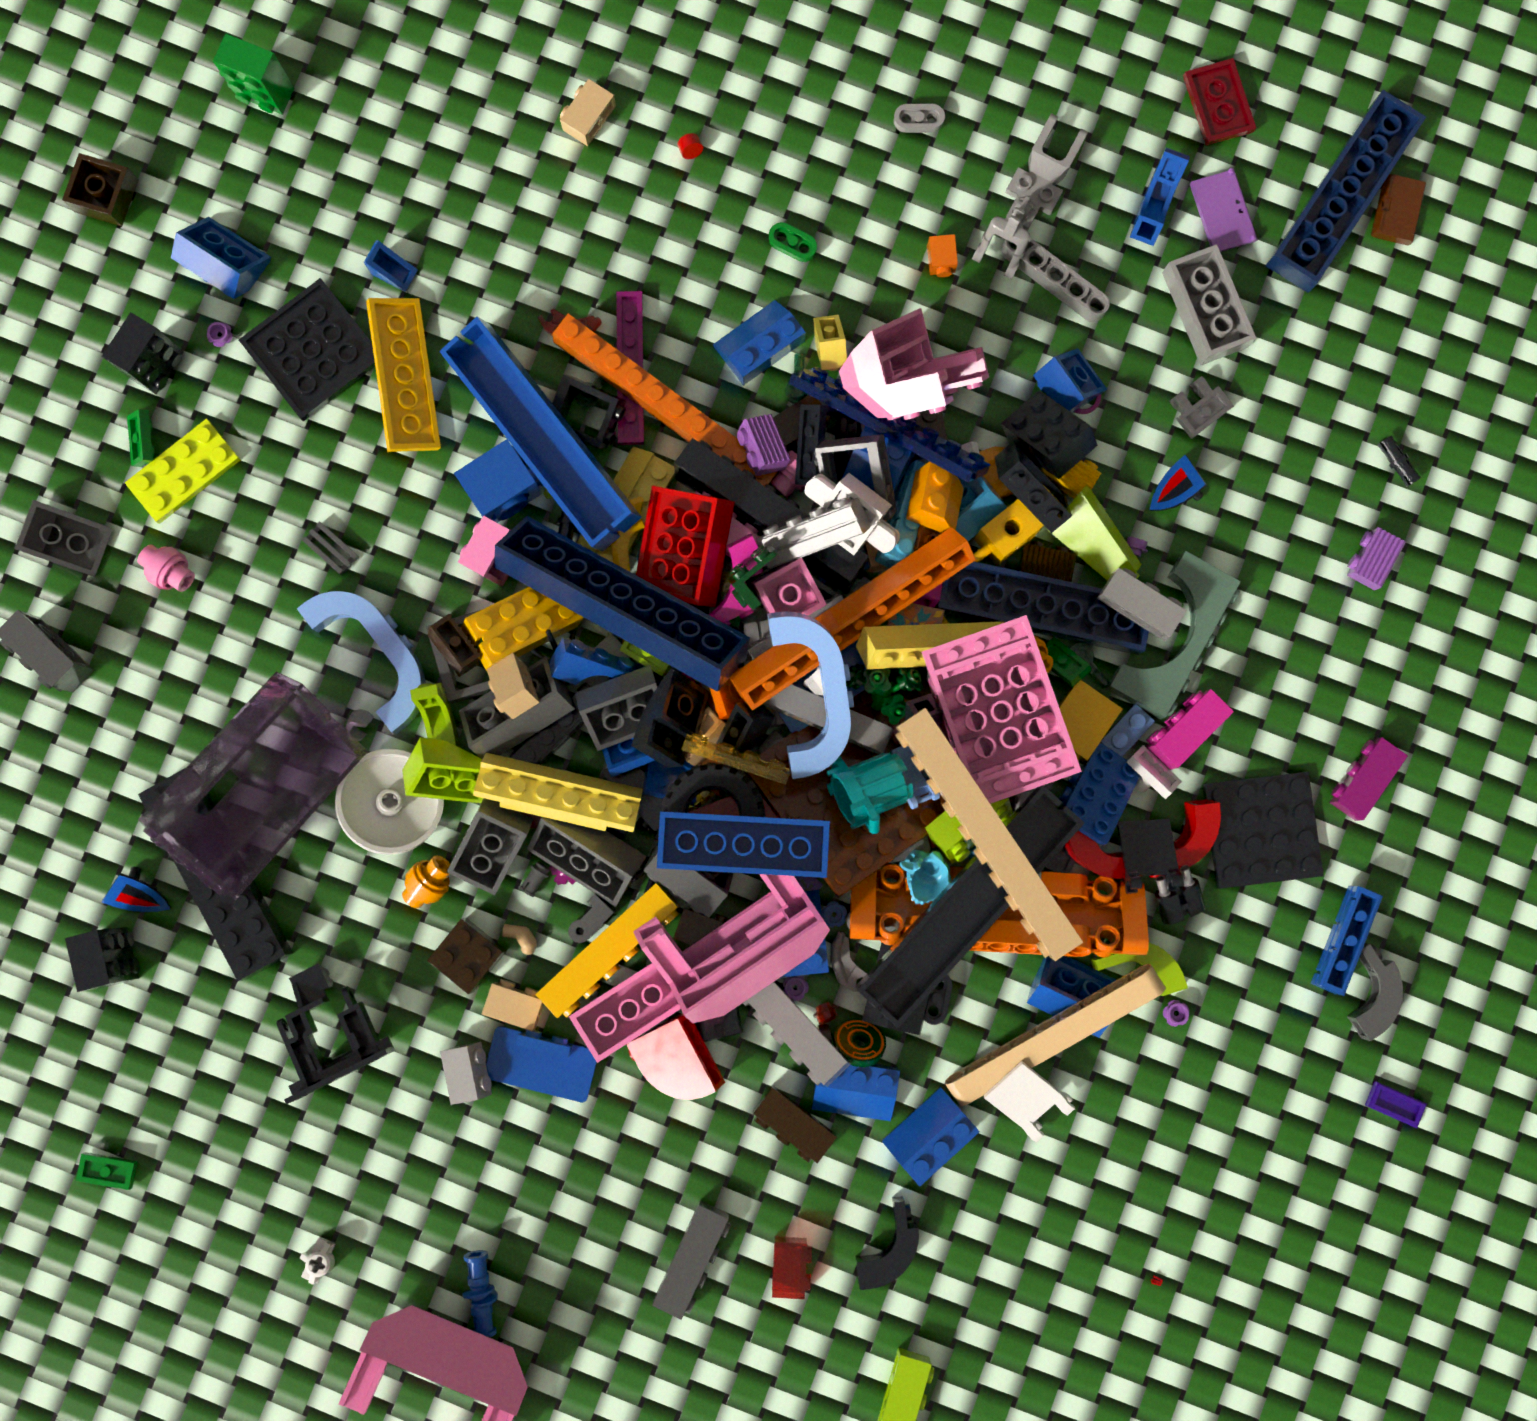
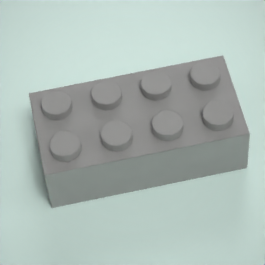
M1217 244L1168 263L1162 274L1200 365L1246 349L1256 340L1255 333Z

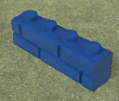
M1348 886L1335 919L1336 924H1333L1316 968L1317 973H1314L1310 984L1331 993L1345 996L1383 896L1360 886Z

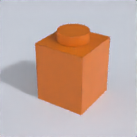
M955 234L929 236L927 252L930 275H937V277L952 275V273L956 272L958 265Z

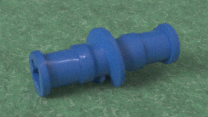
M485 1250L471 1251L464 1255V1261L467 1262L468 1267L467 1280L470 1290L463 1292L462 1297L464 1299H471V1315L474 1322L473 1331L487 1337H492L497 1332L496 1327L493 1326L492 1303L498 1299V1293L494 1285L489 1284L490 1279L486 1264L488 1252Z

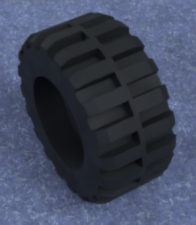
M707 763L693 766L690 770L682 772L670 784L662 801V812L688 813L689 806L697 795L707 790H720L729 794L734 799L739 809V816L765 817L763 798L755 783L744 772L727 764Z

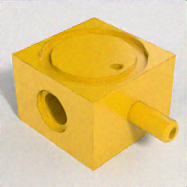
M1017 499L979 530L974 540L981 548L974 553L976 559L974 562L979 563L988 556L996 566H999L1034 538L1044 525ZM1005 529L1010 530L1013 535L1008 534Z

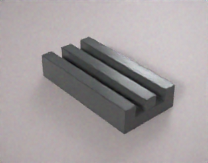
M319 521L316 524L317 526L309 531L310 534L307 537L305 536L302 541L335 571L343 575L359 556ZM323 531L351 557L347 560L323 539L319 533ZM314 538L317 539L343 563L342 567L340 568L311 541Z

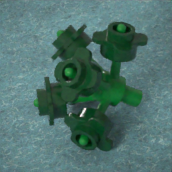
M863 664L850 666V681H846V687H852L857 690L863 685L867 693H872L873 702L871 707L877 711L881 710V713L887 715L889 722L893 725L898 724L900 719L905 716L906 703L903 701L904 697L901 694L893 696L891 694L899 689L907 693L914 689L918 691L923 689L921 676L913 667L892 668L893 670L890 672V668L864 670ZM889 676H891V678H892V681H891V682H889V679H888Z

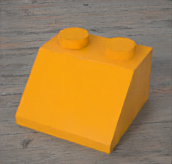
M933 461L915 472L906 519L940 533H943L950 527L956 530L964 488L955 471Z

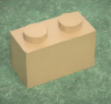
M590 79L587 80L584 86L580 85L574 95L575 99L570 106L566 105L560 114L563 131L586 146L591 143L616 107L614 95Z
M511 653L487 669L490 679L488 685L495 695L493 702L501 713L505 712L514 719L540 703L528 667L514 653Z
M500 979L499 983H492L482 1015L527 1030H535L544 1005L535 995L538 990L526 987L525 991L515 988V983Z

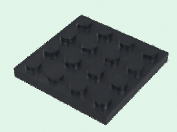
M321 278L239 339V342L302 421H305L375 367L372 342Z
M1309 772L1202 784L1204 799L1220 802V828L1211 848L1217 889L1324 876Z

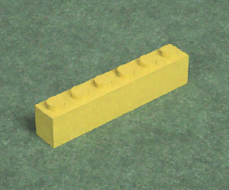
M1004 622L863 627L856 648L867 669L925 667L926 664L921 653L922 651Z

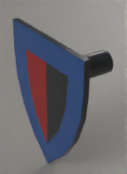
M1187 455L1179 459L1158 484L1152 497L1150 511L1172 509L1186 503L1191 498L1198 501L1203 497L1201 490L1207 485Z
M131 867L129 876L120 873L102 899V903L130 911L158 912L171 909L168 901L157 890V887L139 880L142 871L139 867Z

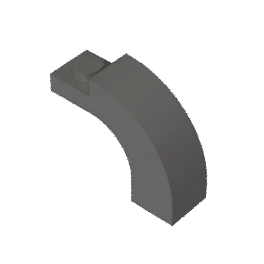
M1365 943L1359 959L1370 976L1371 993L1366 1003L1347 1017L1361 1039L1372 1041L1384 1033L1395 1021L1402 1004L1403 984L1395 962L1391 960L1381 961L1383 957L1380 951L1374 945L1371 946V944Z

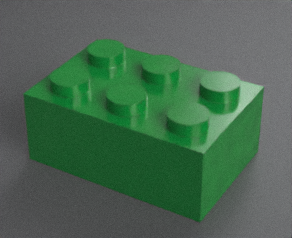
M225 33L213 62L220 71L219 74L228 83L227 86L233 90L235 97L245 104L252 102L267 113L272 114L274 111L283 115L295 88L274 52Z

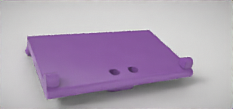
M1233 168L1226 172L1191 181L1190 187L1210 247L1217 244L1220 252L1258 241Z

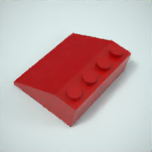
M652 486L636 575L686 603L715 607L735 501Z

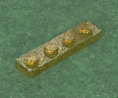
M693 733L692 736L687 734L681 749L785 785L790 774V769L779 760L771 759L769 762L760 759V755L755 752L745 750L742 753L734 750V746L728 743L719 742L715 744L709 742L708 737L698 733Z

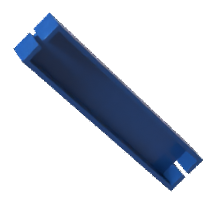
M476 316L460 331L464 337L473 341V344L470 345V343L455 336L439 352L590 546L602 552L605 551L620 537L618 531L625 533L642 516L492 326Z

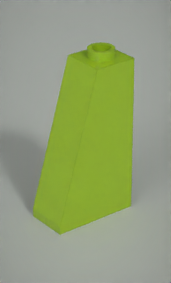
M1086 485L1069 505L1072 517L1052 534L1107 581L1118 568L1131 570L1137 575V579L1140 576L1137 571L1142 564L1092 490Z

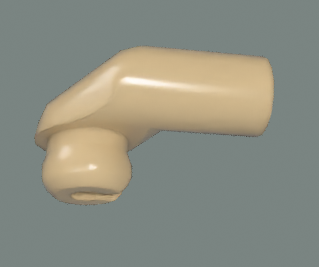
M504 924L502 937L517 939L522 947V953L526 955H531L535 952L537 940L529 928Z

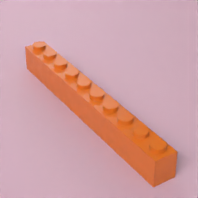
M569 313L565 316L552 333L553 343L637 405L641 406L687 442H690L692 438L698 442L702 440L712 447L714 453L720 457L721 455L727 456L734 462L735 467L741 471L744 469L748 470L755 476V471L747 464V453L745 452L744 445L741 446L735 436ZM778 471L755 476L756 481L762 485H770Z
M950 527L816 617L815 620L826 627L836 641L840 651H842L859 639L863 627L879 626L974 562L976 559L970 545L961 534ZM789 643L776 645L734 672L730 680L739 695L753 711L818 667V656L811 648L803 644Z

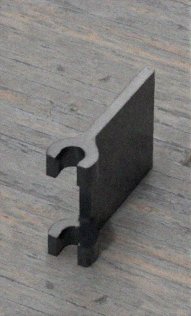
M1170 819L1118 821L1117 829L1125 870L1126 894L1138 893V889L1142 888L1140 876L1167 875L1166 886L1168 892L1179 891V887L1184 886V879L1178 868Z

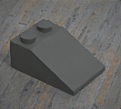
M32 500L14 549L95 577L113 528Z

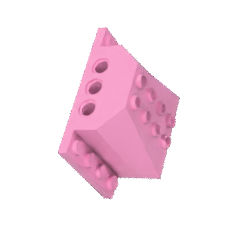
M1027 615L921 652L930 675L928 683L931 695L943 712L942 730L944 736L990 804L1082 772Z

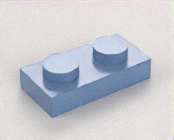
M1134 704L1103 737L1100 743L1123 757L1155 721L1137 704Z

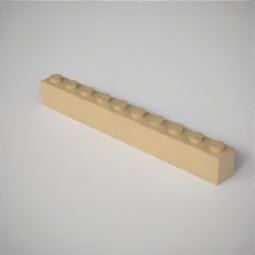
M927 709L920 710L896 726L898 733L895 734L896 738L903 748L908 746L914 754L911 757L912 762L919 771L925 770L930 778L926 781L935 795L941 794L945 800L942 806L950 818L956 816L961 824L957 827L966 841L972 840L976 846L973 852L982 865L987 863L993 872L989 874L990 878L997 888L1003 886L1008 894L1004 898L1013 911L1018 909L1023 916L1020 922L1029 935L1034 932L1039 940L1036 946L1045 958L1050 956L1051 959L1056 961L1082 944L1083 941Z

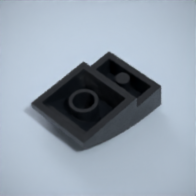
M670 669L649 700L639 721L631 746L667 768L683 766L689 742L697 741L709 692L677 670Z

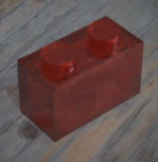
M774 1236L772 1298L805 1299V1291H810L811 1274H806V1263H811L812 1246H807V1238Z

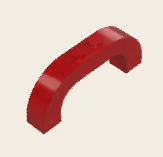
M1211 799L1184 802L1185 826L1179 838L1174 841L1179 870L1184 865L1190 867L1196 864L1212 848L1220 828V802ZM1077 831L1064 845L1069 855L1082 867L1103 877L1124 878L1125 880L1122 852L1105 853L1100 849L1097 842L1080 831ZM1154 875V876H1149V877H1151V878H1156V877H1158V876H1165V875Z

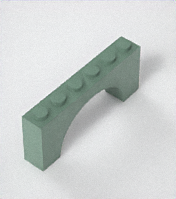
M1187 551L1179 555L1167 577L1181 589L1189 606L1190 627L1182 648L1176 656L1160 667L1140 669L1124 663L1119 665L1105 688L1131 704H1137L1142 710L1158 719L1165 718L1167 715L1171 716L1178 705L1175 702L1178 694H1183L1190 683V680L1187 679L1192 670L1196 671L1201 664L1203 658L1200 655L1204 648L1208 649L1215 638V635L1212 634L1215 627L1222 625L1228 614L1225 612V609L1229 603H1234L1240 593V590L1237 588L1241 581Z

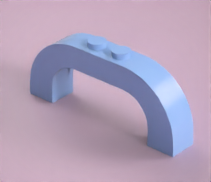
M343 591L319 594L297 608L299 613L309 626L318 633L338 619L353 618L360 621L398 673L399 682L395 695L389 702L379 708L376 713L392 733L398 734L405 729L419 713V709L411 700L410 690L417 688L421 684H426L423 668L411 650L414 645L405 634L403 636L398 634L395 630L398 627L395 620L389 614L385 616L375 605L366 599Z
M798 612L768 613L773 646L799 643L811 648L818 656L826 712L824 728L816 738L809 742L787 746L792 779L803 778L817 774L829 767L841 755L847 744L851 729L849 708L854 707L852 691H847L846 681H850L848 664L843 665L842 655L836 641L819 621Z

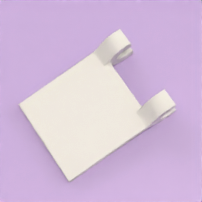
M1023 1061L984 1094V1098L1022 1127L1035 1142L1044 1137V1133L1040 1131L1042 1125L1037 1119L1049 1108L1056 1104L1067 1116L1075 1110V1106L1071 1104L1073 1099L1069 1094L1059 1091Z

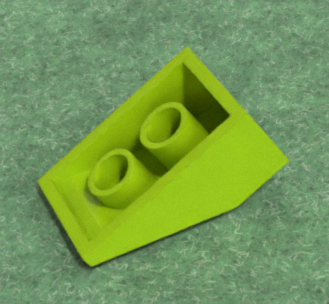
M420 737L402 769L406 796L481 803L484 798L473 796L482 759L445 740Z

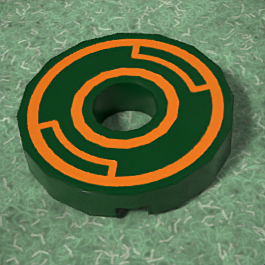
M852 1018L838 1025L834 1032L833 1045L852 1066L868 1067L875 1065L883 1057L886 1049V1037L877 1025L864 1022L859 1018ZM853 1040H861L866 1045L858 1046Z

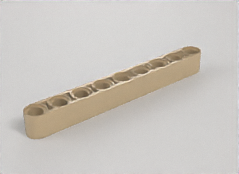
M1145 964L953 1073L946 1079L945 1085L959 1106H965L986 1094L1021 1061L1030 1068L1035 1067L1157 998L1165 991L1166 987L1152 965Z

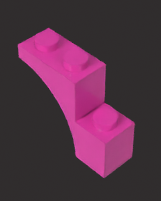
M751 533L727 545L732 560V569L741 562L745 565L752 559L751 553L758 548ZM763 568L758 570L750 578L762 573L764 571ZM731 584L720 605L708 614L728 626L731 624L729 620L737 616L742 619L754 612L748 605L743 608L731 593L735 589Z

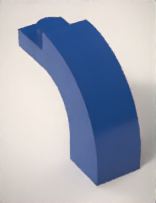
M1167 147L1165 148L1143 197L1130 238L1154 246L1190 156Z

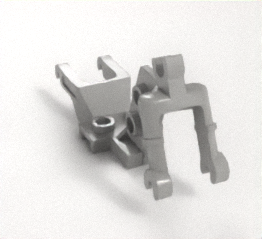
M1052 113L1032 148L1028 159V172L1018 167L1006 189V194L1016 198L1006 218L996 216L991 220L987 231L983 233L982 242L978 245L972 257L974 261L981 262L994 234L1017 245V249L1004 276L1011 280L1020 265L1019 261L1024 256L1025 248L1030 240L1028 229L1039 210L1049 216L1051 215L1063 192L1062 189L1055 185L1065 178L1088 134L1087 131L1080 129L1066 158L1059 161L1046 155L1042 148L1058 119V116Z

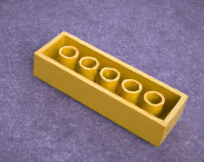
M655 883L535 995L556 1018H559L561 1015L567 1018L581 1005L578 1000L582 996L587 999L601 987L597 982L602 978L607 981L620 969L617 964L622 959L627 962L640 951L637 947L639 943L633 931L655 916L661 923L669 924L679 915L676 909L680 905L660 883Z

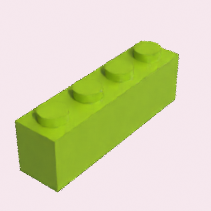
M898 1347L878 1421H917L919 1410L923 1411L926 1404L927 1394L924 1393L926 1383L931 1384L934 1375V1367H931L932 1364L928 1356Z

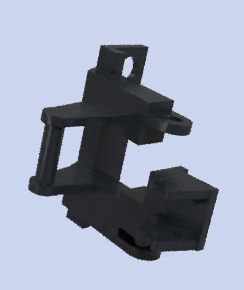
M316 964L289 978L298 1009L285 1015L286 1020L281 1018L276 1022L300 1079L288 1086L292 1096L284 1099L286 1104L294 1102L395 1051L389 1036L379 1040L364 1003H357L350 987L345 986L342 988V994L349 1009L337 1014L351 1049L334 1058L321 1055L313 1036L318 1030L310 1011L330 1002L325 990L333 987L334 982L329 977V971L320 964Z

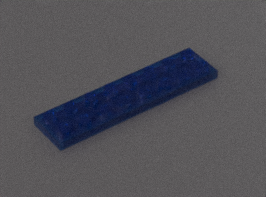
M814 367L792 373L789 384L879 434H884L888 439L968 483L987 474L991 464L985 462V458L975 452L969 453L961 449L962 445L958 442L939 437V433L936 430L919 426L914 418L904 420V416L893 420L877 418L843 388L841 379H833L828 376L829 373L826 370Z

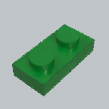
M138 409L127 416L131 466L142 467L152 462L154 457V446L151 443L152 422L149 419V410Z
M1055 637L1046 643L1048 655L1053 658L1051 671L1071 687H1074L1092 671L1090 664Z
M85 1152L81 1154L76 1181L130 1190L133 1188L138 1161Z

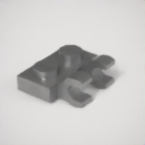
M1202 376L1189 386L1201 400L1192 406L1186 395L1181 391L1169 401L1173 408L1181 413L1176 420L1191 439L1234 407L1219 386L1212 390Z

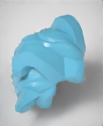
M913 850L904 861L900 862L901 868L907 871V884L912 896L911 899L915 901V904L920 903L923 905L924 903L934 901L952 881L950 865L944 861L942 855L937 851L928 853L921 850Z

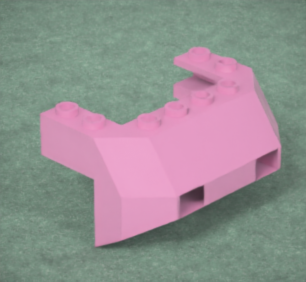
M921 308L873 329L850 353L839 370L843 388L877 418H887V420L897 419L904 416V420L920 416V411L929 410L930 414L946 410V405L954 401L952 395L946 397L945 395L958 392L957 387L967 386V389L980 387L982 382L989 378L982 347L933 358Z
M760 874L771 892L683 952L656 916L633 931L641 949L669 984L684 1016L692 1023L726 1015L815 954L830 929L794 876Z
M411 1305L372 1323L359 1350L361 1351L360 1357L339 1401V1405L364 1415L369 1408L388 1363L488 1404L482 1421H512L514 1415L517 1416L528 1386L513 1347Z

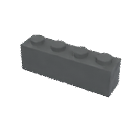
M701 1200L699 1201L654 1297L652 1306L682 1320L685 1312L690 1314L696 1298L692 1296L697 1287L702 1289L708 1273L704 1272L708 1262L714 1263L719 1252V1248L716 1245L720 1237L725 1239L730 1229L731 1223L727 1222L729 1219L728 1213Z

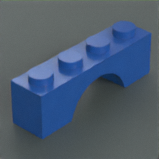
M564 637L549 661L552 677L574 685L591 676L603 675L614 679L646 667L632 662L627 657H618L609 654L602 648L595 649L579 640H570ZM654 672L658 684H660L659 676Z

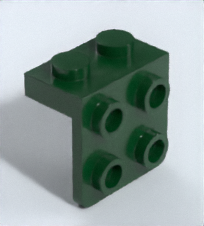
M761 545L751 553L752 559L745 565L742 562L737 564L729 572L731 576L728 580L735 588L731 593L743 608L748 605L754 610L761 604L745 584V581L777 556V551L771 545L767 547Z

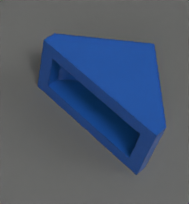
M379 240L375 241L364 261L371 275L405 292L418 269Z

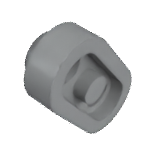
M903 104L896 109L893 121L895 127L904 133H930L942 128L945 113L937 104ZM908 118L910 122L904 123L902 119ZM934 118L936 122L930 123L927 119Z

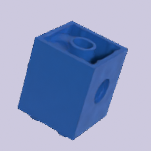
M508 439L454 472L481 516H485L496 523L514 516L526 507L530 501L542 494L539 486L542 485L541 481L529 466L525 467L526 462L510 444Z

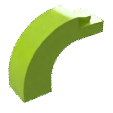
M426 683L410 690L411 700L417 706L423 718L427 738L445 740L460 748L454 716L442 684Z
M1152 943L1148 945L1146 956L1112 954L1105 958L1097 956L1090 959L1093 969L1098 971L1125 962H1137L1142 966L1151 964L1166 987L1161 996L1188 988L1183 972L1175 959L1164 949Z

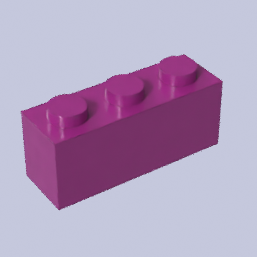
M1382 737L1370 739L1364 744L1360 751L1363 754L1359 760L1354 761L1346 771L1348 776L1343 783H1338L1331 793L1333 798L1329 803L1354 821L1365 820L1408 757L1407 754Z

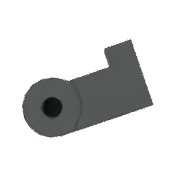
M596 894L587 901L592 908L581 919L575 920L569 926L568 934L574 942L582 943L590 939L616 912L609 903Z

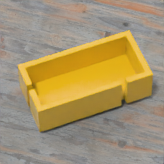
M527 587L466 617L461 629L468 636L467 639L471 640V644H474V647L478 646L477 652L481 653L480 661L487 671L489 667L511 653L519 657L549 642L546 630L550 629L554 638H557L578 627L583 617L538 591Z

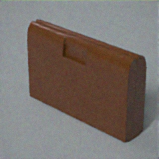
M1389 174L1382 184L1371 236L1407 246L1411 245L1415 236L1426 182Z

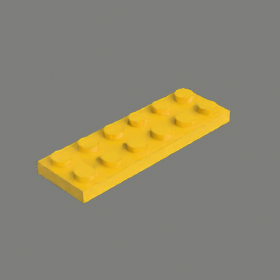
M368 298L366 304L387 452L439 450L441 445L419 298Z

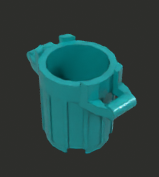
M882 753L850 767L839 756L831 764V770L826 773L828 777L831 776V783L826 784L830 796L834 795L843 816L852 824L850 827L855 829L865 825L872 834H877L880 831L879 814L907 803L908 799L913 798L914 793L913 784L906 785L903 772L907 771V767L897 753Z

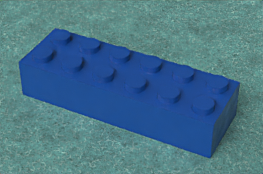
M660 812L657 868L827 878L830 821Z

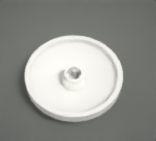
M398 749L376 750L355 760L343 773L335 796L336 815L343 831L358 846L378 854H400L420 846L435 831L443 813L444 799L406 796L402 769L411 753Z

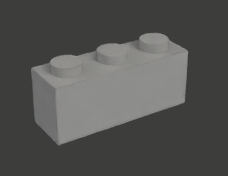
M1126 568L1116 569L1097 599L1163 641L1170 638L1187 611L1181 607L1182 603L1173 597L1166 598L1159 593L1160 590L1153 584L1148 582L1142 583L1136 579L1137 575Z

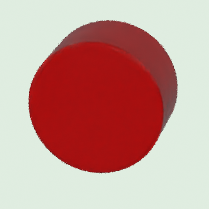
M695 133L682 136L677 143L684 159H694L703 151V145Z

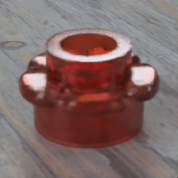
M830 1002L823 1003L815 1008L817 1012L814 1013L813 1017L817 1018L819 1025L830 1022L838 1017L836 1011L838 1006H831Z

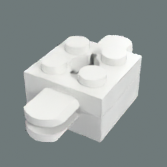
M848 473L838 484H835L825 475L817 474L806 483L805 494L819 506H824L825 510L834 507L832 503L844 497H848L849 501L855 498L860 500L864 514H866L870 523V529L863 535L839 543L851 554L855 555L866 541L882 553L890 552L897 545L900 533L883 520V517L892 505L853 475Z

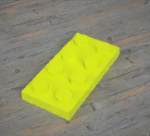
M206 418L128 479L125 484L155 522L160 524L241 459Z

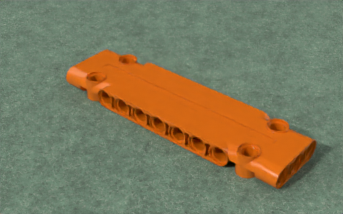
M888 864L851 889L850 939L880 940L885 945H894L933 901L923 905L920 903L915 904V901L911 899L912 896L907 884V871L896 864ZM950 866L951 879L953 880L964 867ZM1041 872L1042 882L1083 941L1082 944L1064 956L1083 957L1091 953H1095L1103 958L1109 957L1112 954L1147 955L1149 938L1144 883H1142V888L1138 889V893L1126 894L1124 881L1115 882L1114 879L1103 876L1096 878L1095 881H1088V877L1083 874ZM894 878L897 882L891 883L888 882L886 879ZM1098 890H1104L1108 895L1101 894ZM1010 906L969 950L1042 955L1036 946V943L1039 942L1034 932L1030 935L1020 922L1023 916L1018 909L1013 911ZM892 926L896 928V931L890 932L885 927ZM1100 938L1109 940L1111 944H1105Z

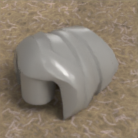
M362 709L353 711L346 724L348 738L352 741H360L365 738L367 733L358 729L357 726L365 728L374 716Z

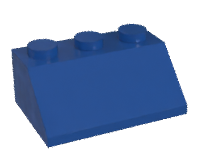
M206 217L176 232L171 258L184 268L192 271L205 282L215 286L233 299L250 291L271 261L269 255L210 217Z
M774 300L715 342L713 346L744 386L804 343L806 332L792 313Z
M1050 956L1044 957L1032 982L1027 1003L1055 1016L1116 981V979L1068 956H1062L1056 961L1051 959ZM1109 1025L1098 1030L1092 1035L1100 1038V1036L1103 1034V1032Z
M879 1064L868 1067L850 1065L828 1087L822 1083L818 1086L815 1084L811 1110L891 1121L897 1097L900 1070L898 1067Z
M939 1087L881 1141L912 1179L921 1186L980 1131L946 1092Z

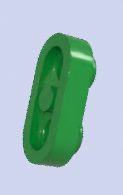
M783 222L774 224L769 231V243L774 249L800 262H808L815 257L817 242L811 235ZM783 235L786 237V240L781 242L777 240V237ZM801 247H807L809 251L806 253H802L799 249Z

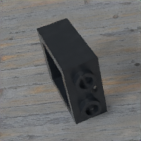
M563 375L552 404L565 420L577 389L610 403L597 438L571 426L582 441L597 448L607 449L608 445H612L615 440L616 431L614 430L618 421L620 422L625 415L626 407L624 405L626 400L576 377Z

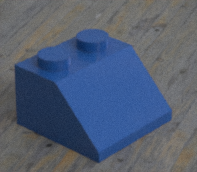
M1078 348L1053 357L1033 375L1041 391L1072 413L1107 390Z

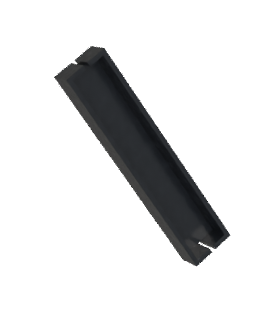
M1044 785L1037 787L1004 823L1037 874L1044 869L1085 823L1067 806L1061 805L1057 809L1055 806H1059L1062 802ZM976 855L855 986L857 991L875 1008L878 1006L879 1011L897 1028L905 1022L1009 907L1004 898L1008 895L1003 886L997 888L989 876L993 871L987 863L982 865Z

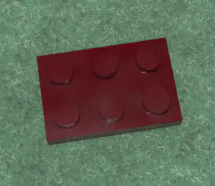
M1234 58L1185 71L1183 75L1184 82L1205 146L1250 134L1256 130Z

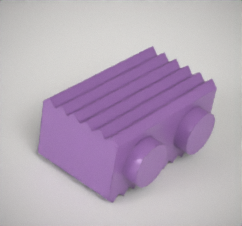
M772 414L743 420L737 432V439L741 446L744 445L745 452L747 453V464L751 469L753 468L755 476L785 470L791 459Z
M1379 527L1371 532L1367 531L1359 543L1362 546L1359 554L1355 553L1348 563L1347 567L1350 568L1347 576L1374 591L1381 588L1406 542Z

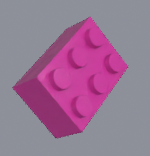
M1212 689L1204 692L1199 690L1196 694L1192 693L1182 703L1185 707L1178 712H1173L1164 721L1166 726L1159 731L1155 730L1146 739L1148 744L1145 747L1168 769L1179 768L1234 712Z

